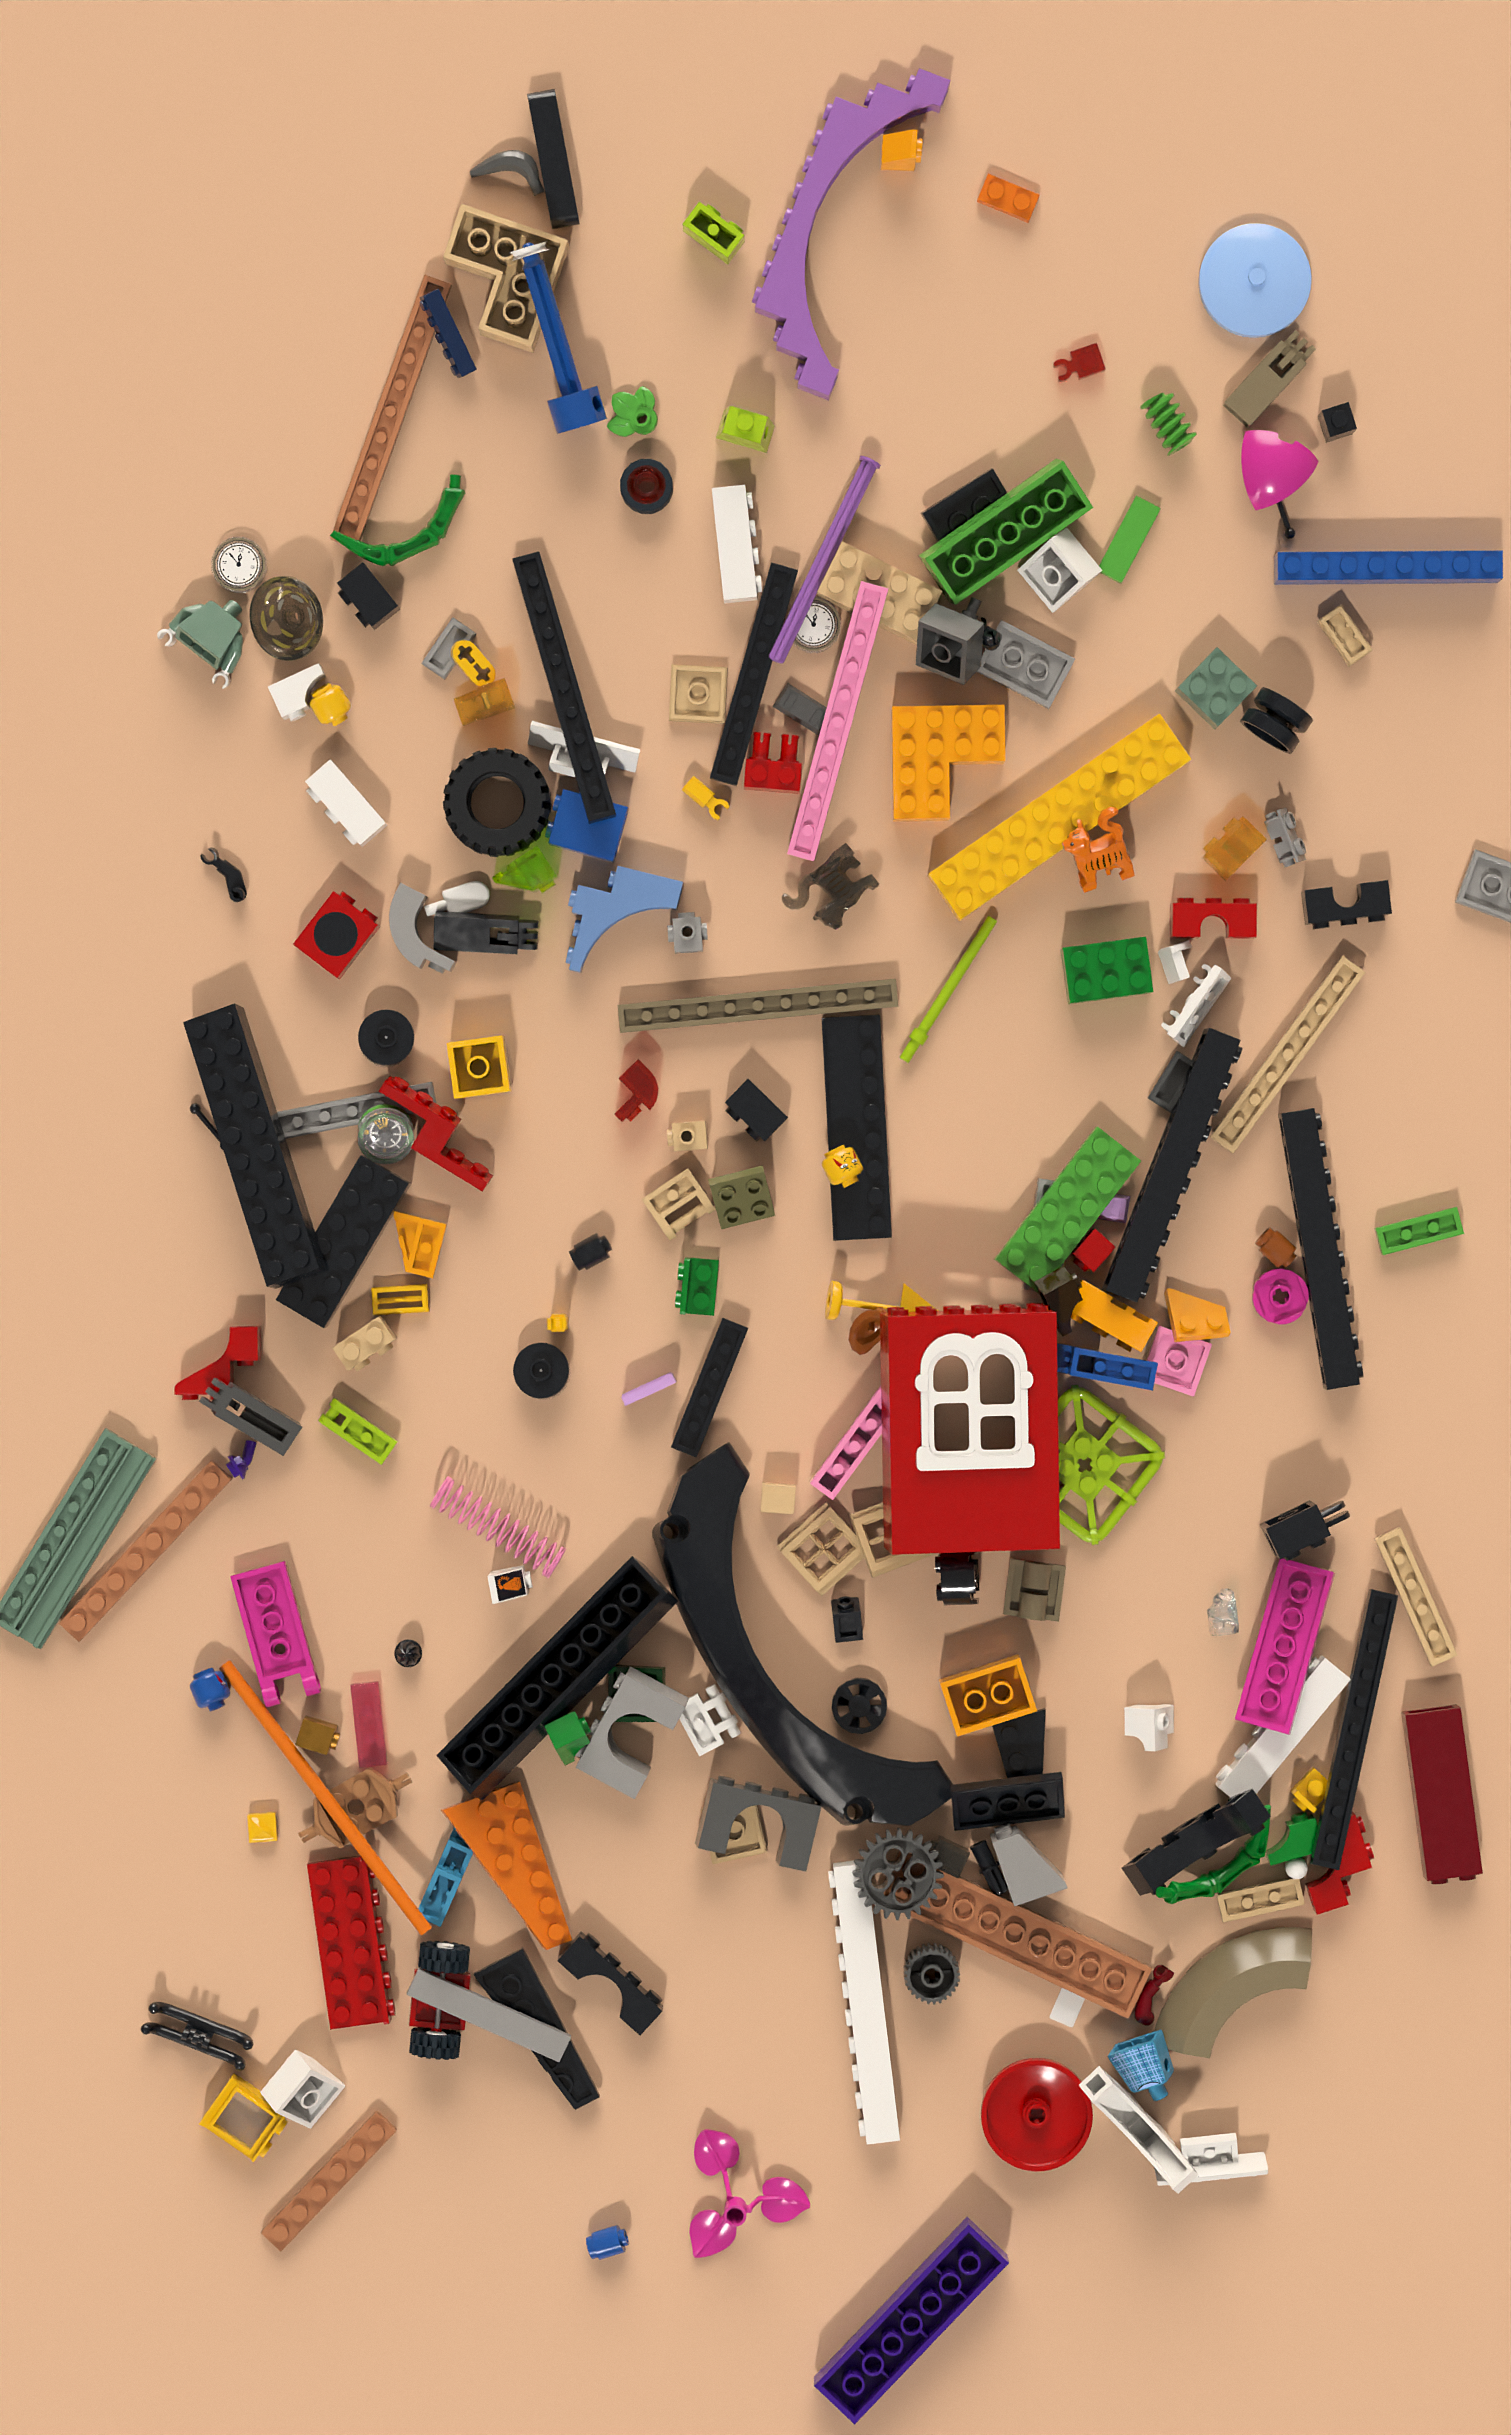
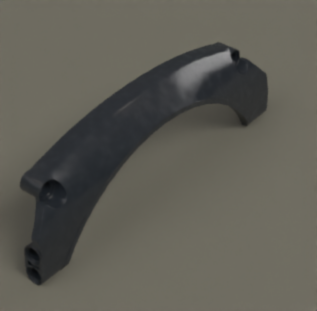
M730 1442L719 1447L687 1469V1472L678 1479L667 1511L669 1517L654 1526L652 1537L670 1590L678 1600L676 1603L678 1610L699 1653L722 1692L751 1733L785 1773L809 1796L815 1798V1801L842 1825H855L868 1819L870 1823L911 1826L950 1800V1785L954 1784L938 1760L909 1762L889 1759L857 1749L820 1729L801 1714L779 1691L757 1658L743 1627L736 1602L732 1576L734 1522L740 1497L749 1479L750 1472ZM665 1525L672 1529L673 1536L671 1539L667 1538L663 1533ZM849 1805L855 1809L854 1819H850L847 1814Z

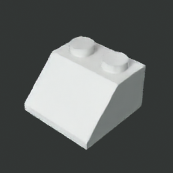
M1065 528L1047 541L1017 571L1051 612L1054 613L1103 570L1069 529Z
M294 2050L260 2093L276 2113L311 2129L345 2088V2085L315 2059L298 2050Z

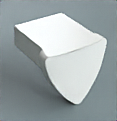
M1190 940L1162 948L1158 951L1168 984L1190 977L1181 952L1192 948Z

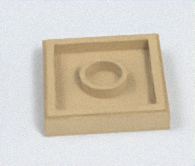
M672 664L669 721L725 724L727 667Z
M757 1805L750 1806L737 1815L732 1824L726 1853L710 1851L712 1864L767 1853Z

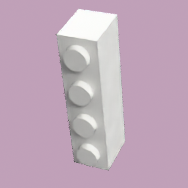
M745 485L712 488L724 604L757 600V593L762 592L761 576H755L754 565L759 564L758 548H752L751 537H756L755 520H749L748 509H753L752 492H746Z

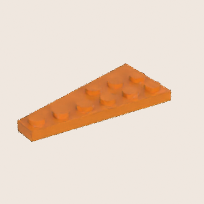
M517 1781L495 1789L484 1800L474 1797L441 1809V1812L448 1818L459 1836L463 1838L472 1850L473 1855L507 1897L508 1902L519 1913L543 1949L548 1950L572 1941L521 1783Z

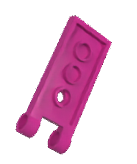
M282 1561L230 1576L266 1707L281 1704L280 1693L275 1680L300 1673L307 1696L321 1693L320 1681L315 1671L286 1562ZM277 1644L285 1646L283 1654L276 1653L275 1646Z

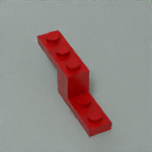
M389 1076L379 1092L426 1120L411 1149L483 1192L494 1175L490 1174L484 1165L477 1162L472 1163L464 1158L465 1155L461 1151L446 1147L462 1119L457 1116L453 1109L447 1106L441 1107L433 1102V1098L427 1093L417 1092L410 1088L408 1082L404 1079Z

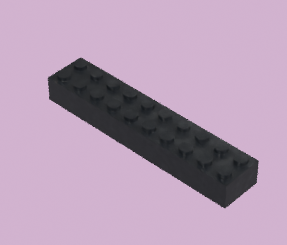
M234 1003L184 1021L186 1034L266 1287L277 1289L327 1271L244 1007Z
M1212 1028L1203 1030L1192 1058V1065L1194 1067L1189 1066L1182 1088L1183 1095L1178 1098L1169 1116L1102 1289L1134 1302H1138L1139 1298H1145L1150 1283L1146 1282L1149 1272H1155L1160 1257L1156 1256L1160 1246L1166 1245L1170 1235L1167 1226L1170 1220L1175 1221L1181 1207L1180 1204H1177L1180 1194H1186L1191 1178L1187 1177L1190 1168H1196L1199 1162L1201 1152L1197 1150L1200 1143L1206 1142L1212 1126L1208 1125L1211 1116L1217 1115L1222 1100L1218 1099L1221 1089H1227L1232 1078V1074L1229 1073L1230 1066L1237 1063L1243 1049L1239 1046L1240 1039Z
M632 1556L436 1756L469 1794L484 1800L548 1735L545 1725L567 1715L661 1620L678 1600L642 1562Z

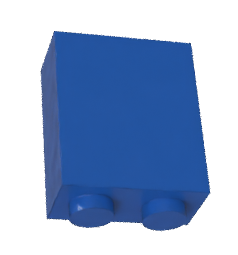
M563 789L562 795L557 794L552 810L557 811L554 822L549 821L545 837L549 838L548 844L551 846L614 863L629 808L613 803L616 817L589 824L580 793Z

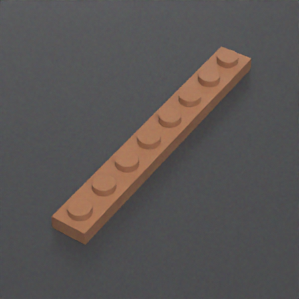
M211 1460L59 1624L80 1642L225 1488L232 1478Z

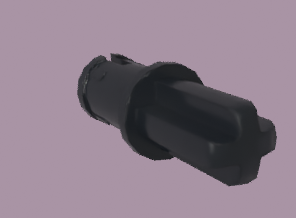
M982 1840L970 1846V1850H972L980 1867L979 1873L984 1875L992 1893L1001 1895L1006 1892L1008 1886L998 1868L1000 1863L999 1861L995 1862L987 1841Z

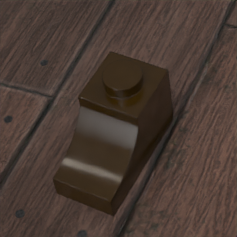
M1062 1266L1036 1280L1034 1283L1043 1304L1048 1305V1309L1057 1312V1330L1063 1337L1072 1332L1071 1315L1077 1303L1083 1299L1079 1292L1082 1285L1075 1273L1070 1275L1066 1268Z

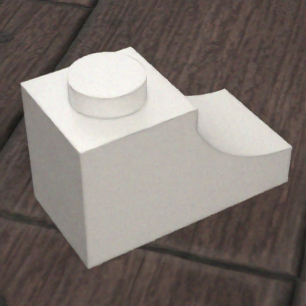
M319 663L268 686L279 713L284 720L288 718L291 722L298 720L306 715V710L310 709L308 705L309 694L316 683L326 677Z

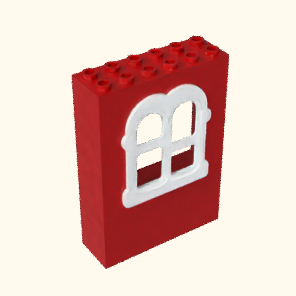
M1027 1303L1024 1309H1021V1306H1016V1304H999V1309H993V1307H988V1305H971V1310H965V1308L958 1305L943 1306V1311H937L932 1306L915 1307V1312H909V1309H904V1307H888L887 1312H881L884 1548L892 1555L1060 1549L1057 1312L1048 1309V1305H1043V1303ZM1002 1354L1008 1357L1013 1364L1014 1401L1011 1404L984 1405L980 1402V1367L984 1359L990 1355ZM953 1355L958 1356L965 1362L968 1370V1388L965 1391L936 1392L934 1390L933 1371L938 1360L944 1356ZM940 1403H966L968 1405V1449L964 1451H937L935 1449V1405ZM1013 1416L1015 1419V1446L1012 1449H982L980 1421L983 1417Z

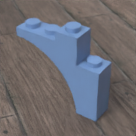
M617 866L616 872L611 871L607 887L612 888L611 893L578 885L577 891H571L568 906L573 907V914L582 916L581 921L576 920L572 936L577 937L575 947H569L566 957V963L570 964L569 970L581 973L585 960L594 944L610 927L620 920L647 910L672 909L677 911L684 883Z

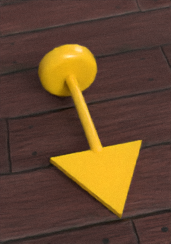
M831 1281L826 1298L825 1318L835 1320L839 1316L841 1305L875 1310L877 1307L887 1309L888 1307L898 1306L844 1299L842 1284L838 1281ZM903 1283L900 1307L909 1309V1312H915V1307L932 1306Z

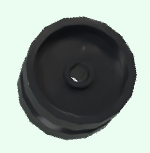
M1262 687L1254 699L1259 709L1248 708L1240 722L1261 740L1280 751L1291 754L1300 742L1294 732L1305 733L1313 719L1305 710L1291 700L1271 689Z

